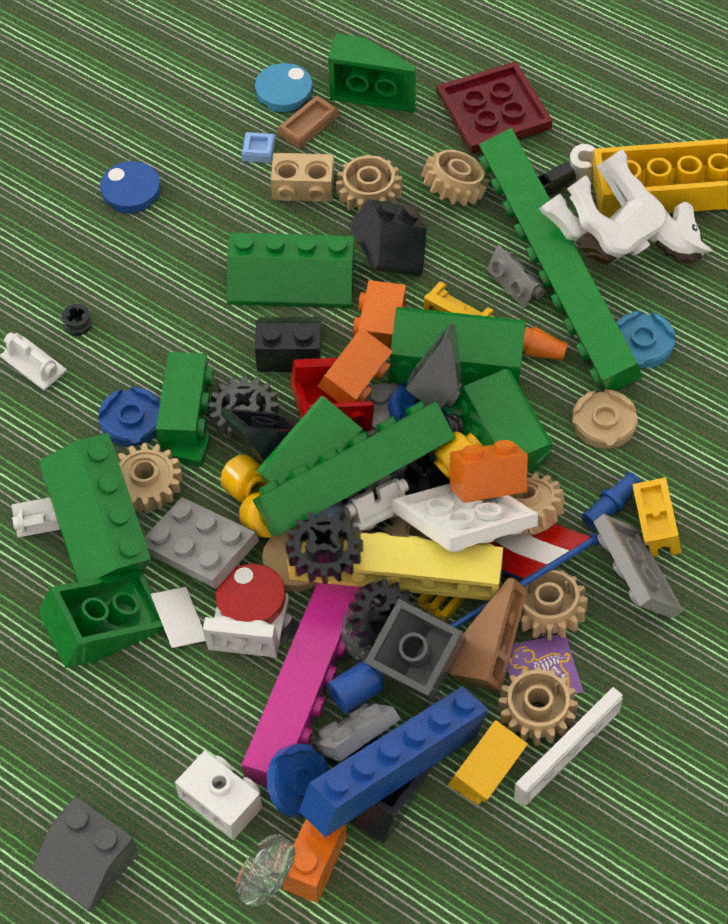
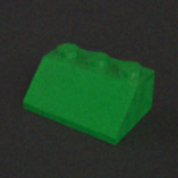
M509 369L501 370L463 386L459 390L460 395L450 408L443 407L447 415L456 414L462 419L464 425L463 435L467 436L469 433H472L483 446L494 445L495 442L500 440H509L518 445L528 454L527 471L553 446L552 441Z
M320 396L256 472L266 484L276 479L279 484H282L291 479L288 472L305 463L308 464L309 468L319 464L318 456L335 447L339 452L350 447L347 441L363 433L364 430L328 399Z

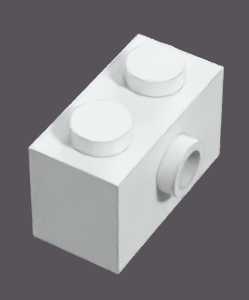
M204 750L176 780L175 785L178 797L234 840L262 809L261 791L251 779L247 777L241 779L234 774L231 765L225 759L218 755L214 758Z

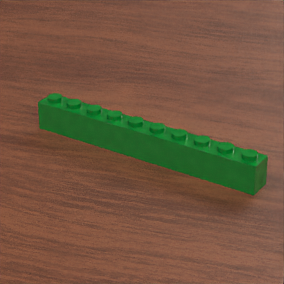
M512 128L480 143L479 146L483 153V156L479 158L480 163L486 174L492 172L494 178L490 181L497 196L504 195L506 200L502 202V205L509 219L516 218L518 223L514 225V228L521 242L527 239L530 246L525 249L533 265L540 264L542 270L538 271L542 283L545 288L552 287L554 294L550 295L556 310L558 312L564 310L567 318L563 319L569 335L571 337L577 335L580 342L575 345L582 360H590L593 367L588 370L595 385L599 386L602 384L606 390L617 391L643 378L631 349L573 241L566 239L560 228L539 210L550 199Z

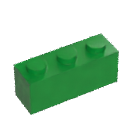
M168 352L156 425L160 449H172V446L198 447L199 438L206 437L207 421L206 418H203L204 412H209L210 392H207V386H213L214 368L208 367L207 354Z

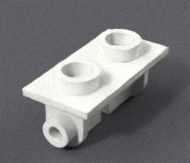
M11 332L6 335L4 342L7 349L0 354V357L43 391L67 371L61 364L19 333L14 334Z
M395 478L376 487L377 500H375L374 494L370 490L349 499L348 504L343 507L347 517L343 518L342 521L350 517L353 521V528L359 527L360 531H368L375 528L377 523L399 517L392 512V499L406 496L405 492L409 491L407 482L404 479L398 480Z
M50 497L11 504L13 526L17 532V537L60 530Z

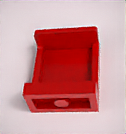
M337 358L293 360L290 387L301 418L320 396H323L364 431H371L375 408L372 401L339 403L317 386Z

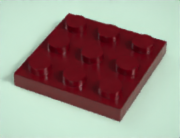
M516 61L436 86V94L471 154L481 151L480 143L510 128L514 131L517 139L552 129V118Z

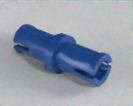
M627 472L611 489H605L600 494V499L586 512L582 513L581 518L586 526L596 531L597 528L594 521L603 514L608 516L614 513L619 514L624 509V503L634 495L632 484L641 483V480L634 473Z

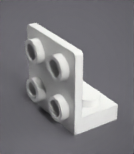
M285 593L286 602L283 611L270 624L261 620H254L252 622L235 621L230 617L222 616L217 607L214 618L205 617L202 629L208 650L277 658L289 595Z

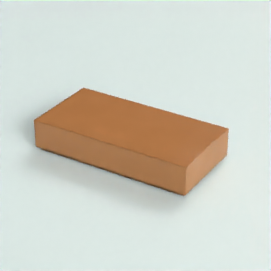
M316 95L277 128L278 135L300 149L339 116V109Z

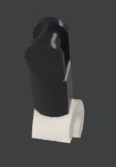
M580 144L576 146L570 153V165L566 161L545 174L538 176L548 197L587 175L589 180H592V161L595 149L592 145Z

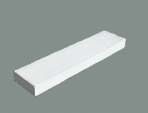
M612 687L515 783L514 799L522 806L527 805L620 712L623 695Z

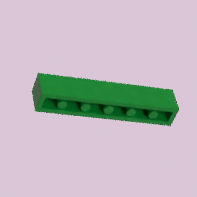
M422 400L405 409L406 417L397 421L395 416H392L377 424L376 426L379 431L369 437L365 431L349 439L347 442L350 447L339 452L335 447L318 456L319 464L309 468L308 464L305 463L288 472L291 479L279 484L276 479L260 487L261 495L252 500L271 536L280 535L296 526L297 519L307 520L309 512H312L314 515L320 513L322 509L331 507L454 439L455 436L437 401L425 405Z

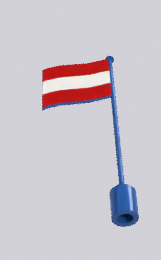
M554 523L547 530L537 534H509L496 538L489 544L495 547H503L502 573L521 580L519 583L525 587L593 544L598 546L600 542L595 533L587 536ZM489 601L450 625L458 628L478 616ZM365 661L360 662L327 683V688L333 701L344 714H347L383 691L381 684L385 681L383 674L366 665Z

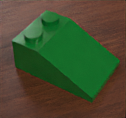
M336 33L328 56L330 100L415 113L416 67L365 37Z
M142 570L50 587L38 610L65 668L99 661L164 630L151 597L153 591Z

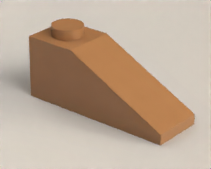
M508 578L464 632L466 641L449 671V674L462 685L501 691L527 590L517 580Z

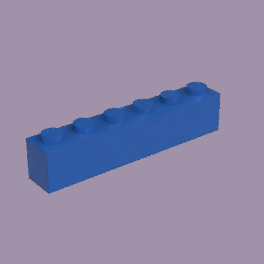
M465 687L458 688L309 782L299 812L324 837H327L475 739L488 712V708Z

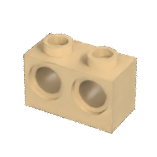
M273 153L271 172L272 200L332 202L334 185L333 154Z

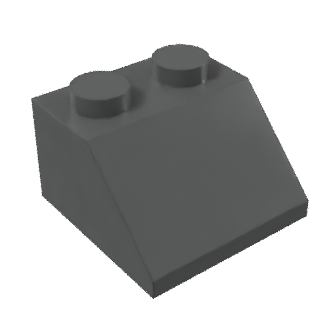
M449 323L413 369L406 386L407 391L419 400H423L426 405L437 401L440 409L444 405L447 408L452 406L460 395L459 389L462 386L460 382L462 373L456 326Z
M398 599L364 663L400 686L433 702L460 653L466 637L463 631Z
M75 796L50 825L32 869L88 912H91L137 857L138 852L132 836Z

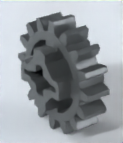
M243 376L241 382H236L232 377L230 378L229 386L220 383L218 385L219 393L212 392V402L208 403L212 426H217L219 435L227 431L228 440L231 441L236 435L220 415L221 409L225 405H227L226 409L262 411V405L265 404L264 412L280 413L277 393L271 392L269 383L260 386V378L258 377L253 382H248L247 376Z

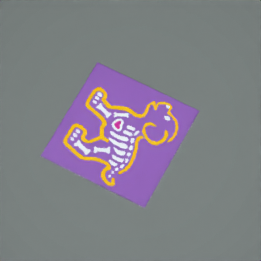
M555 635L551 641L545 637L513 644L507 666L509 676L514 675L518 677L523 668L530 671L540 666L541 670L548 672L551 669L555 670V675L559 678L566 677L567 688H574L575 694L583 692L567 637L562 639L559 635Z

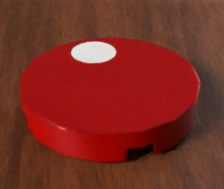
M252 563L234 568L218 586L216 601L222 616L230 617L235 621L252 622L254 620H261L270 624L282 613L286 602L283 581L277 572L265 565Z

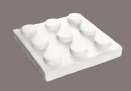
M450 484L392 499L393 513L450 552L463 551L466 547L479 543H490L496 538L509 534H520L523 530L538 526V513L509 495L463 503L450 490Z

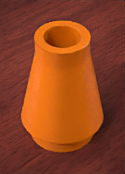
M526 326L522 352L528 357L562 361L568 343L557 339L536 326L534 328Z

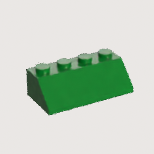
M230 232L227 254V305L352 308L355 265L354 236Z
M396 307L388 382L403 384L408 381L413 369L451 322L456 326L462 368L461 388L504 369H509L519 385L526 320Z
M109 433L77 440L40 459L38 462L77 582L136 570L144 571L151 557Z

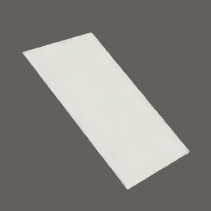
M186 587L151 594L172 648L206 641L202 630L203 627Z

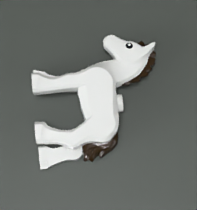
M623 149L597 166L622 206L610 218L601 214L596 208L591 195V182L587 175L567 188L571 193L569 198L574 203L579 218L568 209L566 200L563 199L561 194H558L539 208L541 213L560 228L566 239L575 241L579 245V249L587 253V257L601 264H610L631 251L634 255H637L650 246L647 240L655 243L666 256H672L677 262L682 261L686 263L688 261L692 263L697 259H701L704 253L712 251L710 247L703 243V238L700 237L692 205L688 202H682L674 208L673 217L671 218L661 202L648 192L641 181L631 173L627 164V155Z

